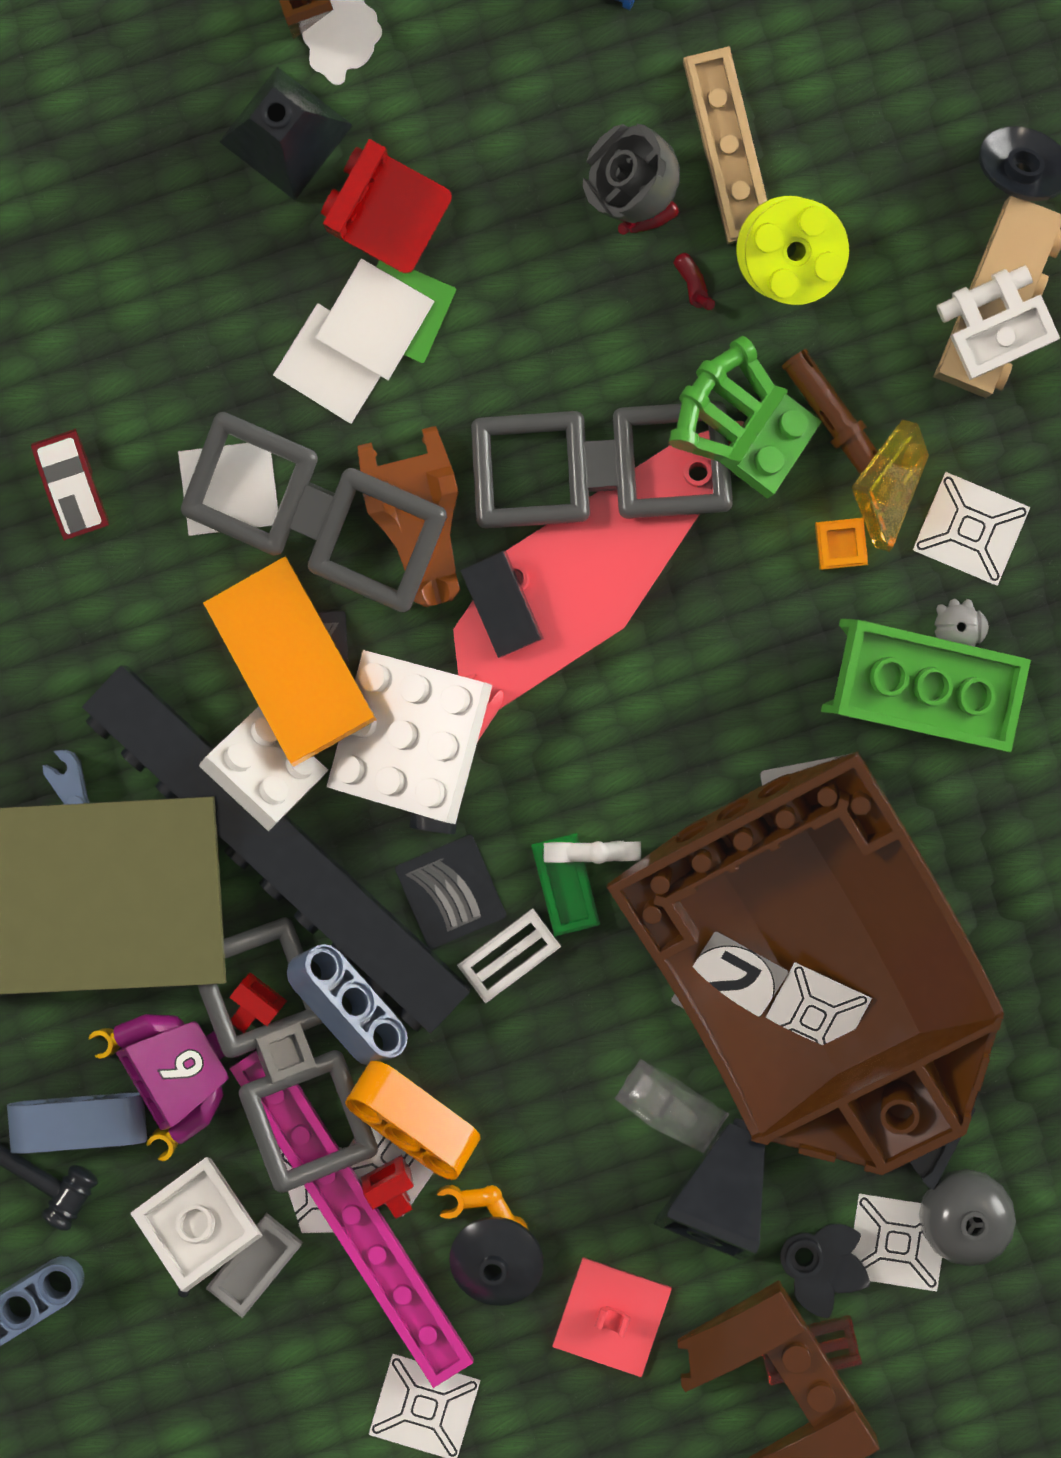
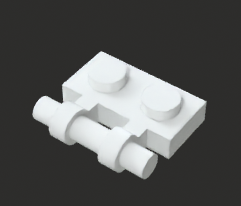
M1025 265L1011 272H1008L1006 269L1001 270L991 276V281L971 290L967 287L952 293L953 298L937 305L938 313L944 323L961 316L967 328L952 334L950 338L969 380L1060 339L1041 294L1025 302L1022 301L1018 289L1033 283L1031 274ZM1000 298L1006 310L983 320L978 307Z

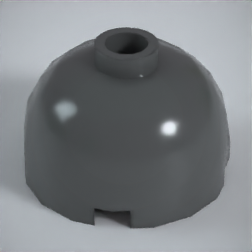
M621 124L602 135L591 149L586 163L592 165L589 171V180L583 177V189L588 202L593 207L610 218L636 223L654 218L667 208L675 197L680 183V167L673 147L655 131L642 124L632 127Z
M970 1169L948 1172L940 1177L941 1180L938 1181L935 1189H928L924 1194L919 1212L922 1234L933 1251L948 1262L969 1267L987 1264L1000 1256L1011 1242L1016 1224L1013 1201L1004 1187L986 1173ZM973 1217H978L980 1219L979 1221H974ZM969 1221L970 1224L966 1229V1223Z

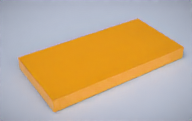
M286 556L203 602L293 767L377 720Z

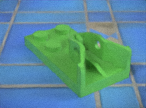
M840 619L839 627L847 635L835 697L833 700L822 705L821 712L999 751L1012 752L1031 662L1030 659L862 620Z

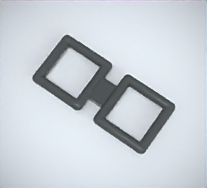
M710 401L727 415L724 403L721 401ZM682 403L616 409L613 413V440L586 441L584 416L578 411L476 418L471 424L476 522L484 529L584 522L590 516L589 492L617 490L619 513L626 519L727 512L733 505L731 471L719 461L711 459L713 494L637 499L632 426L678 423ZM709 426V440L729 446V440ZM566 431L570 504L495 509L491 436Z
M227 412L217 413L213 419L183 499L181 513L193 521L273 556L283 552L291 529L316 540L308 561V569L311 573L398 612L404 613L409 611L446 521V510L437 504L354 468L344 470L336 491L333 493L310 482L318 461L315 451ZM228 434L296 464L270 533L202 504ZM356 490L425 520L398 590L330 561Z
M286 917L224 939L225 959L277 939L281 943L288 964L292 958L303 953L304 950L292 920ZM197 985L223 1054L228 1058H234L256 1050L265 1077L242 1085L239 1089V1098L273 1188L277 1192L285 1193L370 1159L377 1154L378 1145L371 1127L346 1107L345 1101L355 1084L344 1055L338 1050H332L314 1058L312 1056L303 1031L323 1024V1022L303 999L306 1010L272 1022L268 1026L264 1025L237 1036L218 985ZM330 1072L356 1144L287 1170L261 1098Z

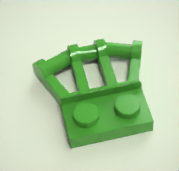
M740 336L730 343V349L711 361H703L696 371L698 378L694 384L686 386L679 396L682 403L677 428L671 431L669 444L679 450L719 461L768 499L775 494L822 421L788 396L787 389L773 384L757 359V352L753 343L747 337ZM739 366L760 400L755 399L729 379L726 373ZM712 390L748 417L743 426L739 425L710 402L708 396ZM698 417L729 440L731 444L728 446L699 437L695 433Z

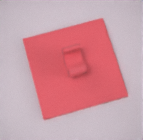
M582 1257L552 1347L642 1377L672 1287Z

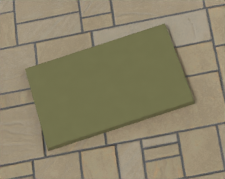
M215 796L0 808V994L226 983Z

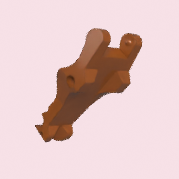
M436 426L422 429V441L426 445L427 454L381 466L377 465V453L373 449L372 442L358 445L361 472L437 504L447 512L446 521L414 599V602L425 607L452 601L461 591L456 574L450 537L459 491L453 469ZM363 493L368 514L395 545L404 570H406L425 520Z

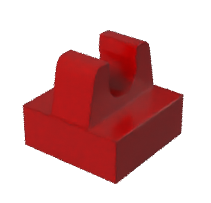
M250 972L229 997L240 1005V1008L231 1018L232 1025L242 1033H245L255 1019L268 1026L287 1000Z
M402 1155L361 1177L363 1195L372 1210L386 1203L395 1219L413 1210L409 1203L411 1199L407 1191L414 1187L411 1169Z

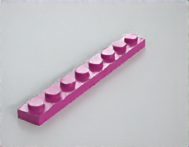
M256 1051L229 1068L240 1086L265 1077ZM299 1084L261 1098L277 1144L293 1168L340 1150ZM347 1167L305 1184L304 1186L432 1387L435 1388L473 1364L474 1359L384 1217L378 1208L372 1210L363 1195L362 1183L352 1167Z

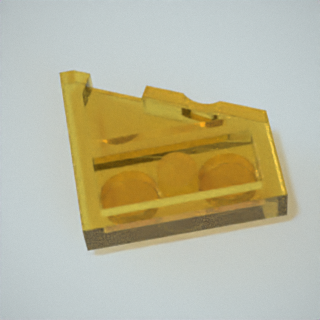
M902 419L852 486L873 546L888 552L891 551L895 544L929 457L917 423Z

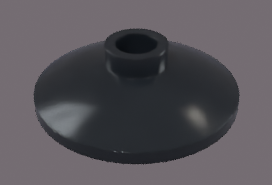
M1017 126L997 129L984 139L979 150V163L986 177L997 188L1013 197L1028 201L1049 200L1061 194V146L1053 139L1039 131Z
M485 1217L466 1225L454 1239L449 1256L451 1273L458 1286L471 1298L495 1306L514 1304L529 1296L537 1287L544 1266L543 1253L534 1235L521 1224L502 1217ZM496 1264L501 1268L502 1272H491L486 1266Z

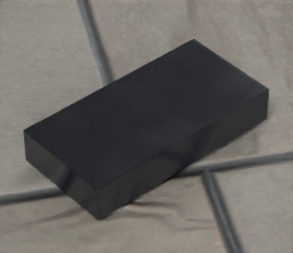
M502 551L460 570L498 658L544 639L506 551Z

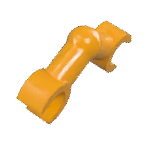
M446 1185L437 1191L436 1195L438 1196L453 1195L458 1201V1205L455 1208L445 1209L440 1212V1216L445 1219L457 1217L463 1209L486 1206L492 1217L507 1218L528 1229L527 1223L522 1218L512 1214L502 1196L501 1190L497 1186L490 1185L484 1188L461 1191L454 1185Z

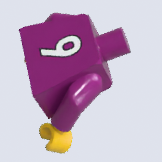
M144 1014L116 1025L114 1030L104 1028L94 1031L89 1035V1040L98 1036H103L107 1039L108 1049L94 1056L101 1059L115 1053L117 1054L159 1126V1129L155 1130L147 1141V1146L151 1145L156 1139L164 1140L167 1143L169 1149L164 1151L158 1160H168L176 1150L178 1143H185L210 1124L223 1098L221 1085L229 1079L227 1072L220 1062L226 1056L221 1050L215 1031L205 1036L196 1021L185 1024L176 1015Z

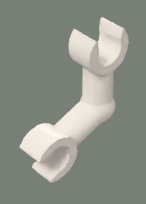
M641 841L544 843V862H593L601 864L608 861L641 860Z

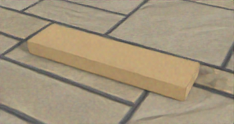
M730 46L684 57L683 64L727 244L737 243L738 234L745 219L756 207L767 201Z

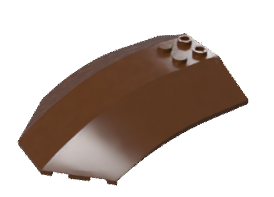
M858 752L786 774L768 782L686 826L674 837L608 883L607 889L666 978L705 1044L749 1130L751 1141L765 1145L774 1142L799 1149V1154L835 1163V1159L862 1165L864 1166V1171L884 1175L967 1134L971 1113L978 1091L980 1092L990 1061V1053L997 1031L1000 1030L1004 1011L941 888ZM719 932L788 970V974L795 962L869 996L872 1000L856 1029L821 1045L766 1018L783 983L759 1017L722 994L692 966L713 933Z

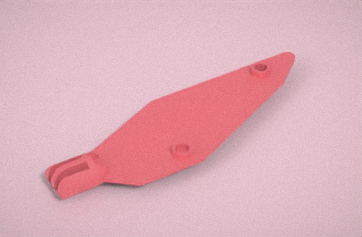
M736 421L741 426L745 423L744 421ZM709 430L698 434L699 437L709 440ZM671 445L635 468L637 499L713 494L711 459L679 450ZM694 467H703L707 471V476L703 480L696 481L690 477L689 473ZM617 490L599 491L589 497L590 516L586 521L547 524L506 550L544 639L498 658L474 601L471 602L453 629L458 675L492 684L478 741L501 708L625 628L700 514L626 519L619 513Z

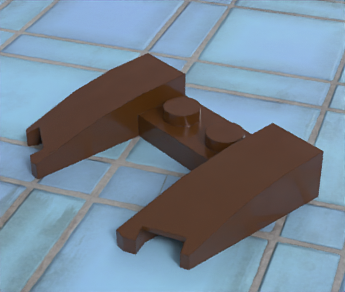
M779 1280L678 1338V1349H688L690 1373L681 1374V1386L685 1392L720 1377L766 1353L809 1420V1423L748 1458H865L880 1450L877 1435Z

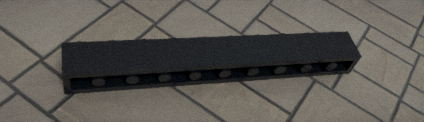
M121 665L82 706L90 714L85 720L87 724L105 740L112 735L125 747L120 754L136 770L142 772L147 768L159 779L155 787L167 799L215 796L217 834L229 845L224 850L225 853L244 870L251 865L264 877L259 882L261 887L278 902L285 897L298 909L294 914L297 921L312 934H315L318 930L324 933L333 942L330 946L336 948L350 964L355 962L367 974L364 980L381 999H384L389 994L402 1006L397 1013L415 1031L418 1032L424 1027L431 1034L470 993L471 987L287 815L268 831L201 769L199 764L215 747L128 666Z

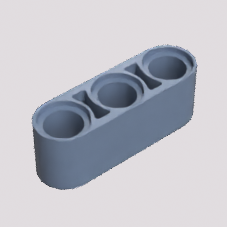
M326 944L317 945L292 958L287 969L290 985L357 1061L368 1065L370 1061L383 1062L403 1052L408 1038L404 1025L336 948ZM311 960L320 967L321 979H318L312 973L310 967ZM342 996L349 999L352 1005L351 1015L343 1008ZM374 1031L382 1038V1050L374 1043Z
M139 1092L28 1100L7 1104L11 1153H36L125 1146L147 1141L145 1104Z
M66 1256L54 1258L0 1292V1346L66 1306L75 1298L84 1284L83 1268L75 1259ZM53 1271L66 1273L71 1281V1290L66 1292L55 1290L49 1282V1274ZM13 1296L25 1298L30 1304L31 1314L26 1317L15 1315L10 1309L9 1299Z

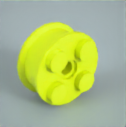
M780 196L763 202L745 219L738 234L736 255L742 275L754 290L781 303L802 305L821 299L839 283L847 267L849 243L843 224L828 207L814 200L798 196ZM794 242L796 251L793 256L788 257L787 249Z

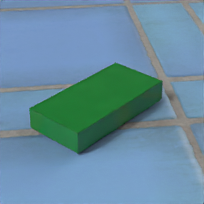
M577 833L531 844L554 937L600 925L585 863L544 862V843H579Z

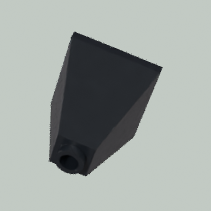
M276 67L219 142L295 201L352 128V124L284 71Z
M735 1118L733 1124L730 1123L723 1128L657 1215L654 1225L739 1260L756 1254L760 1245L765 1144L751 1141V1135L743 1119Z

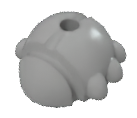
M952 599L948 607L943 604L937 606L938 616L935 621L936 638L974 647L976 643L980 644L985 639L989 629L988 621L979 610L975 611L973 602L970 599H966L962 604L957 599ZM960 622L965 625V629L962 632L957 629V625Z

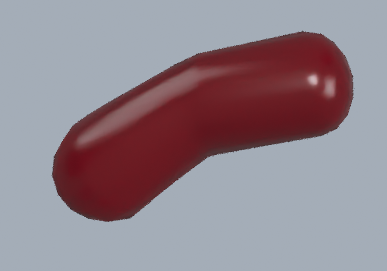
M671 201L667 208L656 217L636 223L623 221L618 226V231L620 234L625 235L629 232L638 233L661 227L678 215L679 208L674 201Z
M688 253L678 254L674 259V266L687 283L690 304L696 308L703 307L706 310H712L715 307V302L713 299L708 298L707 287L700 268Z

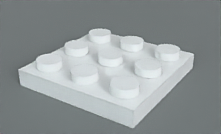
M363 650L355 681L377 720L338 742L327 787L446 823L455 824L492 684Z

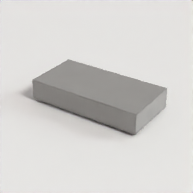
M268 1213L256 1225L263 1236L225 1263L206 1287L209 1292L241 1318L244 1317L303 1243Z

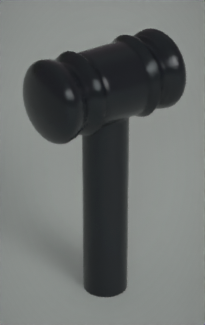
M0 1143V1166L50 1196L52 1199L48 1201L49 1207L42 1211L43 1219L55 1229L62 1231L70 1230L72 1220L78 1218L77 1214L88 1196L92 1195L91 1188L98 1184L97 1177L85 1167L71 1165L68 1169V1176H64L62 1181H60L19 1154L11 1153L9 1148Z

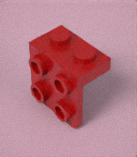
M369 139L364 149L356 147L350 155L344 168V172L349 176L341 191L333 189L327 197L321 210V214L326 217L323 225L326 231L393 269L403 274H409L415 269L452 201V195L444 186L389 157L385 147Z

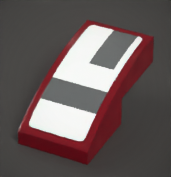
M73 429L32 443L31 449L63 540L109 526V519L92 478L93 471L77 430Z

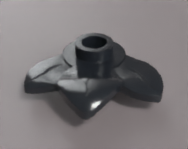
M829 1224L815 1234L797 1233L790 1236L784 1242L780 1252L781 1264L785 1272L794 1278L796 1299L809 1312L819 1317L829 1318L834 1307V1292H855L870 1286L869 1276L863 1263L857 1256L851 1253L856 1248L861 1237V1233L844 1224ZM800 1248H808L813 1253L812 1259L806 1264H801L795 1260V1253Z

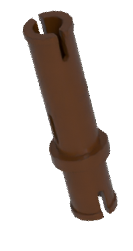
M804 349L786 361L781 367L787 372L810 407L813 408L833 436L832 445L835 449L841 448L861 475L863 482H865L888 466L889 463L887 460H884L864 432L867 428L862 420L856 421L836 393L834 387L808 354L809 351Z

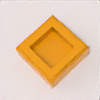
M864 518L815 523L820 570L868 565Z

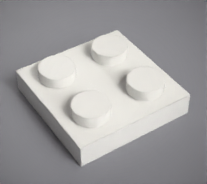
M259 706L199 764L201 769L268 831L328 771L314 756L293 767Z
M205 1157L130 1213L183 1292L189 1291L263 1236L213 1160Z

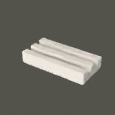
M532 908L457 964V966L486 1004L558 950L561 945ZM529 923L533 924L536 928L533 932L475 974L471 968L473 965ZM541 937L545 940L547 945L488 989L484 986L482 982Z

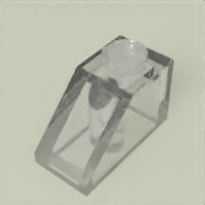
M640 1059L634 1070L628 1075L623 1087L615 1097L618 1102L650 1127L701 1153L705 1152L729 1115L722 1108L673 1076Z

